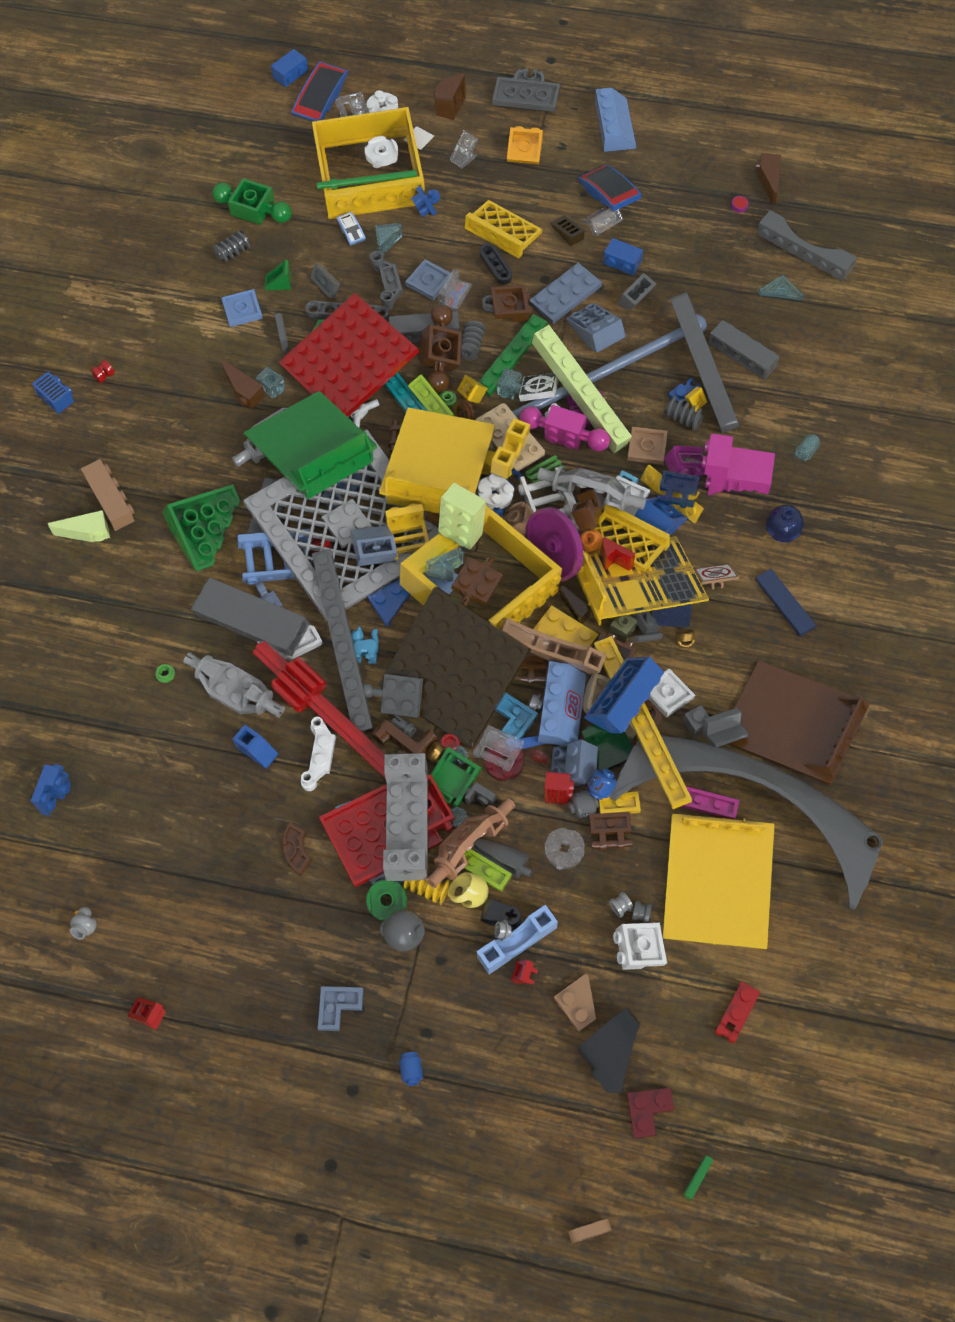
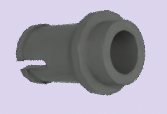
M396 715L391 721L393 725L410 738L416 732L415 725L408 723L399 715Z

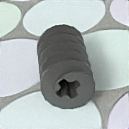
M242 230L240 232L235 231L234 235L230 234L229 239L224 238L223 242L219 241L218 246L216 244L212 246L216 257L221 262L222 259L228 262L227 256L234 259L233 253L239 256V249L245 252L244 246L248 249L251 247L247 236Z
M468 321L464 325L461 339V358L473 361L478 357L477 354L479 353L486 330L485 325L481 322Z
M674 396L668 402L663 415L667 414L668 418L673 417L674 421L680 420L681 425L686 423L687 428L692 426V430L696 431L704 415H701L702 409L700 408L695 412V405L689 408V402L682 405L683 399L676 402L677 396Z

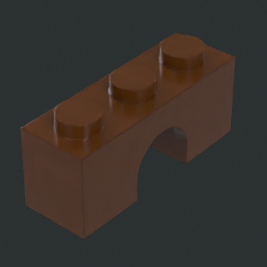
M579 487L577 492L579 503L573 505L571 514L581 532L587 529H594L598 525L605 499L602 493L595 492L594 488Z

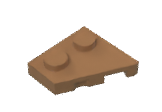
M586 973L554 996V1000L578 1033L596 1021L589 977Z

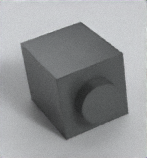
M702 705L684 715L683 725L693 739L703 734V721L709 717Z

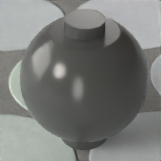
M406 909L393 912L380 926V933L386 943L394 950L401 952L416 948L421 943L425 934L422 919L415 912Z

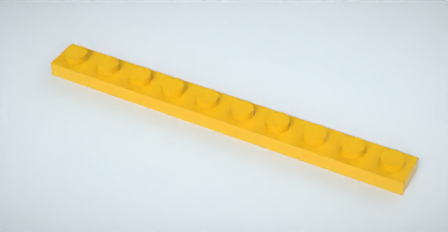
M612 636L594 643L596 650L606 654L603 666L610 680L624 662ZM643 702L638 714L630 721L672 809L691 803L692 798Z

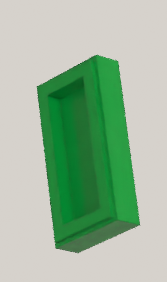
M705 1156L682 1195L687 1201L690 1202L713 1162L712 1158Z

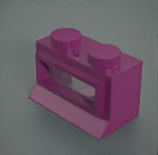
M674 446L664 458L671 476L700 477L705 472V467H702L703 447Z

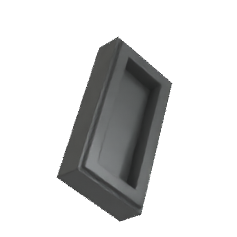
M277 313L275 318L282 351H289L282 314Z

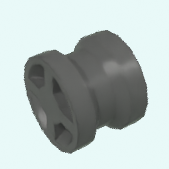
M636 900L632 921L642 920L644 923H648L652 903L642 904Z

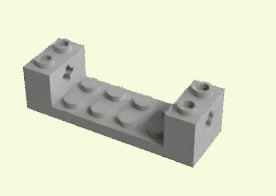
M425 753L385 755L384 774L387 782L386 850H383L386 881L426 880L428 877V780Z

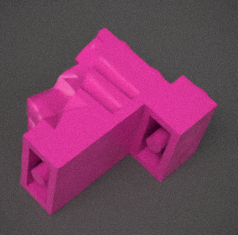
M711 433L710 441L706 440L704 451L708 453L707 456H703L702 467H705L704 475H707L705 487L709 488L708 495L724 490L730 492L732 489L750 492L755 490L757 493L769 494L775 453L732 447V436Z

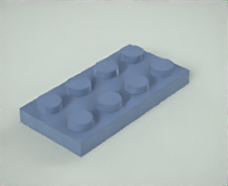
M577 263L531 298L529 305L550 323L554 324L602 287V282L581 264Z

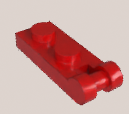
M741 981L715 1034L718 1036L723 1035L729 1039V1042L734 1044L760 991ZM727 1023L735 1027L733 1031L726 1028Z

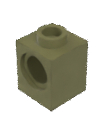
M629 615L617 616L610 626V633L617 636V640L624 642V640L628 641L636 631L637 620Z

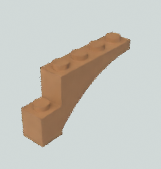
M509 618L504 619L500 628L531 648V653L551 662L570 664L588 674L600 673L606 654L592 647L582 646L544 634Z

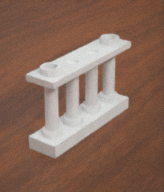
M524 476L520 477L519 493L521 496H524L526 503L534 512L536 511L535 506L557 500L564 501V508L558 510L570 517L579 536H581L584 531L580 532L571 514L573 505L576 504L572 492L566 493L559 490L558 493L532 500L530 491L552 486L553 484L543 480L527 485ZM562 482V483H560V484H564V485H568V486H569V483H568V482Z

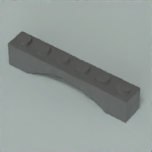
M771 210L759 222L757 235L841 281H844L854 268L856 256L843 249H825L805 242L790 229L784 217Z

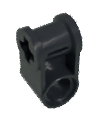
M486 900L480 918L483 923L495 926L498 921L506 920L508 925H511V930L517 929L520 926L521 917L518 908L495 900ZM514 915L515 918H512V921H509L508 918H511V916Z

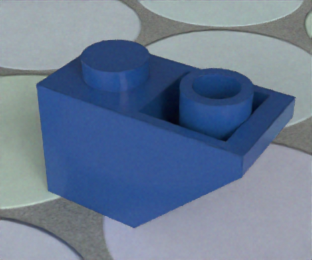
M244 725L232 739L238 750L265 769L279 755L261 735L247 725Z

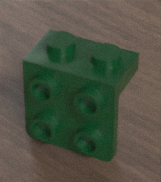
M595 724L587 726L586 730L582 731L586 742L598 747L597 767L599 770L609 769L627 761L633 748L625 731L622 733H610Z

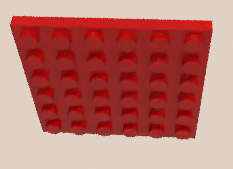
M354 293L280 360L279 364L311 395L320 391L349 417L418 354L419 350Z

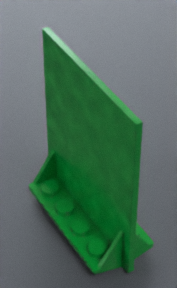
M320 391L244 432V435L299 491L304 493L307 499L373 462V450L377 448V444L367 436V433L354 424Z

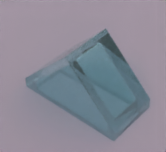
M400 223L375 226L378 250L383 255L403 236Z

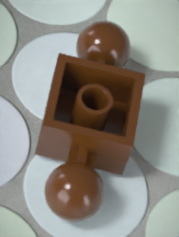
M444 304L435 306L431 311V320L435 325L430 324L421 331L420 365L434 368V372L428 376L427 381L436 393H442L447 390L449 378L444 373V370L452 371L460 365L462 332L446 328L453 319V313Z

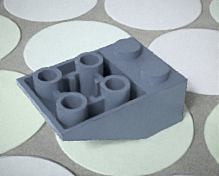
M595 303L587 305L586 308L574 312L566 318V321L584 343L595 352H599L626 337L621 318Z

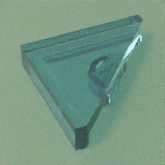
M784 275L759 289L758 292L762 296L802 300L804 297Z

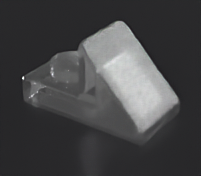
M464 130L449 160L460 168H464L477 157L473 150L479 139Z

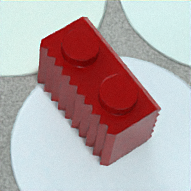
M546 771L545 803L568 804V799H571L573 795L574 780H570L569 773Z

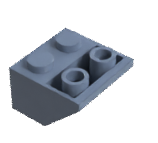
M387 525L351 530L358 566L395 560L397 550L394 536Z
M582 739L553 747L551 772L569 773L570 780H574L573 787H586L596 770L598 747Z

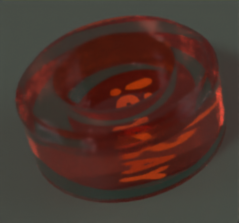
M533 748L529 753V757L538 764L546 765L549 757L538 749Z

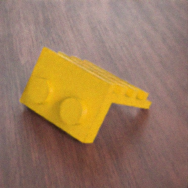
M414 503L407 507H393L385 511L386 523L392 534L421 528L423 530L422 533L394 538L395 545L425 539L424 543L396 548L397 555L395 560H399L398 554L416 551L429 542L422 504Z

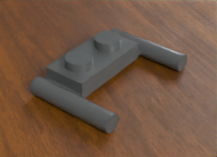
M649 611L630 614L631 617L637 620V625L643 632L642 635L633 637L634 643L663 638V634L657 631L660 628Z

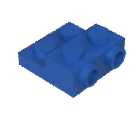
M45 764L33 793L31 802L42 815L50 816L51 811L56 807V798L64 800L65 795L70 791L69 774L63 772L64 767L61 765L52 764L50 766Z

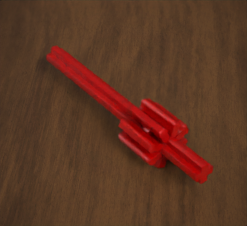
M266 641L258 643L253 654L277 676L271 683L273 690L297 713L303 712L305 708H311L385 778V754L321 694L326 689V681L302 658L297 657L293 662H287Z

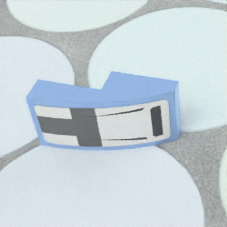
M352 212L336 217L350 246L366 239Z

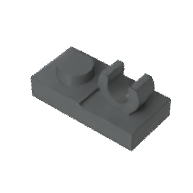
M320 263L315 264L310 278L329 298H335L340 283L333 277V274L328 272L327 268H324Z

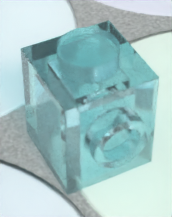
M505 368L497 383V394L503 398L514 400L516 394H519L521 390L522 373Z

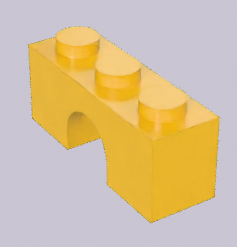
M513 418L506 432L503 446L498 447L492 459L491 473L508 479L529 437L530 424Z

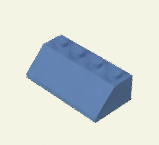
M613 88L596 89L595 107L604 152L636 149L627 98Z

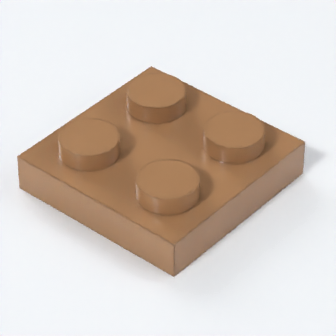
M632 427L627 461L663 465L668 431Z

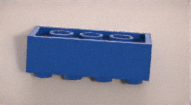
M651 657L626 658L584 718L610 733L624 732L632 718L638 714L643 702L650 697L653 688L660 683V678L665 672Z

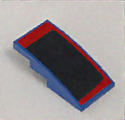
M319 61L304 84L291 113L294 116L312 122L323 120L326 112L329 113L333 101H337L348 70Z
M608 165L601 166L578 177L580 183L594 200L598 199L603 206L607 205L612 212L641 199L639 190L625 176Z

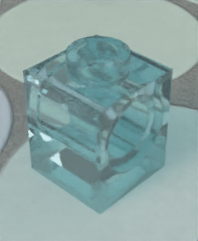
M266 367L256 377V381L263 385L265 393L273 399L278 394H281L285 388L283 377L269 367Z

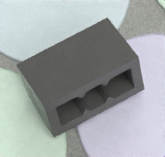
M643 273L622 294L618 305L627 310L633 309L656 286V283Z

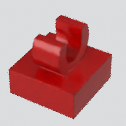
M528 960L517 961L510 981L516 984H534L535 981L529 977L531 973L537 974L538 970L533 968V962Z

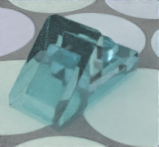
M459 547L426 561V574L453 582V569L463 564L464 552Z

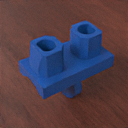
M421 186L417 187L418 194L411 198L423 217L429 212L434 216L437 212L432 204L439 201V192L433 189L429 190L425 195Z

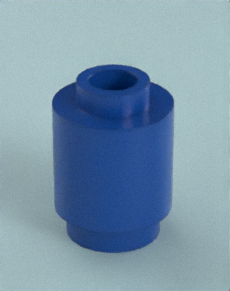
M417 1052L401 1054L399 1065L402 1082L406 1083L407 1086L420 1084L419 1081L423 1079L421 1059L418 1057Z

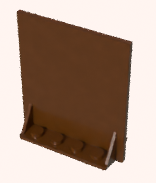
M759 660L734 709L738 708L741 711L740 725L748 731V737L728 743V745L826 783L829 786L832 784L857 731H860L859 726L870 706V702L866 701L862 696L850 695Z

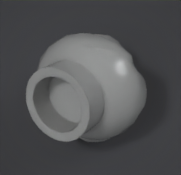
M82 907L75 911V915L70 921V934L77 939H84L85 936L92 934L96 929L97 922L94 918H91L92 913L88 907Z

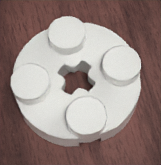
M381 90L376 91L367 101L368 113L398 109L397 97Z
M384 136L371 139L367 147L365 146L367 161L374 168L395 163L398 156L397 143L393 139L391 141L386 139Z
M491 474L479 482L477 494L486 500V505L490 509L494 507L504 509L512 501L514 487L506 479L499 475Z

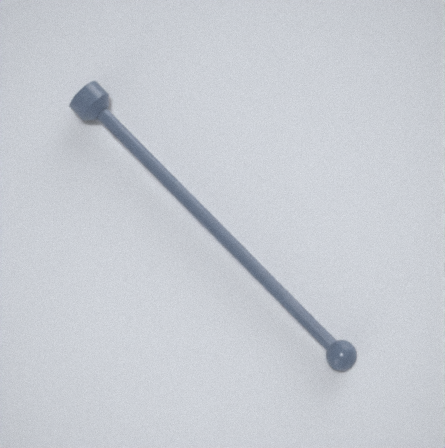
M696 314L704 333L707 327L706 320L703 316ZM680 327L586 374L593 383L685 337L682 328ZM562 386L556 389L555 397L536 399L512 412L519 419L520 413L524 408L533 406L540 410L566 397L569 393Z

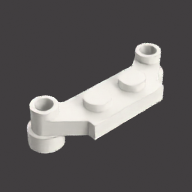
M314 717L311 721V731L315 735L310 768L301 775V785L306 791H313L317 787V781L325 774H330L336 736L330 733L326 723L320 717Z

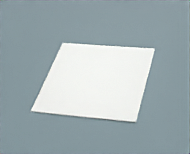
M417 126L413 129L417 148L421 150L434 135Z

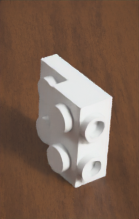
M660 923L622 924L615 929L613 940L619 947L617 961L619 964H622L623 970L642 969L647 966H664L667 964Z

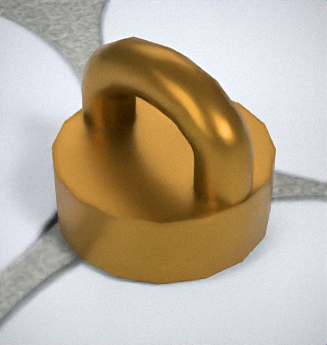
M692 629L677 631V645L682 648L692 647L695 644V631Z
M434 742L429 747L426 758L438 763L441 759L439 756L442 751L444 754L446 748L439 742Z

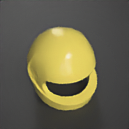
M464 872L451 882L448 888V897L455 903H461L464 907L475 908L486 901L489 892L488 885L481 876ZM461 886L463 888L462 894L455 897L456 888Z

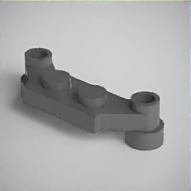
M373 251L370 254V262L373 265V269L380 272L385 290L381 293L380 298L383 306L389 311L393 309L399 295L403 294L396 264H391L384 260L382 252Z

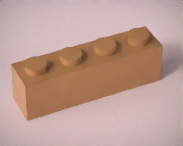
M101 459L81 468L85 479L114 530L116 531L134 522L132 514L135 512L130 503L126 505L125 501L127 498L122 490L118 491L117 488L120 486L115 477H110L112 472L108 465H103Z

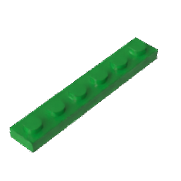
M533 314L479 380L480 384L488 388L485 393L486 396H492L532 346L534 333L547 326L546 320Z

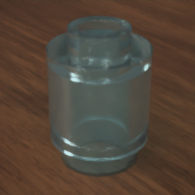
M807 434L797 446L795 455L802 461L811 459L821 446L819 437L814 434Z

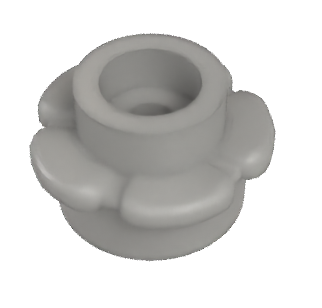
M532 694L528 707L534 711L540 710L543 699H540L541 695Z
M506 920L496 923L494 929L495 938L504 941L507 937H510L511 925H508Z

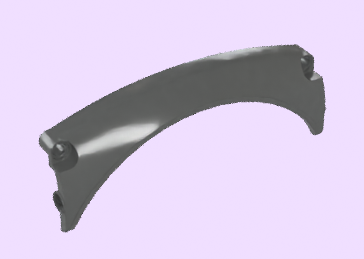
M661 735L679 773L714 772L745 778L780 794L801 810L819 829L832 848L847 885L849 908L856 909L869 883L883 843L879 834L830 797L771 765L722 747H714L708 743ZM639 739L621 769L617 785L610 797L611 800L616 801L632 788L657 779ZM868 837L877 839L878 843L875 848L868 846Z

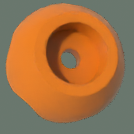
M587 529L580 536L582 547L585 551L592 552L600 548L602 535L596 529Z

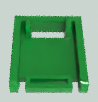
M447 747L431 775L446 802L452 804L456 798L453 806L458 808L465 798L466 790L470 786L472 787L483 768L450 747ZM455 757L470 765L466 771L452 763Z

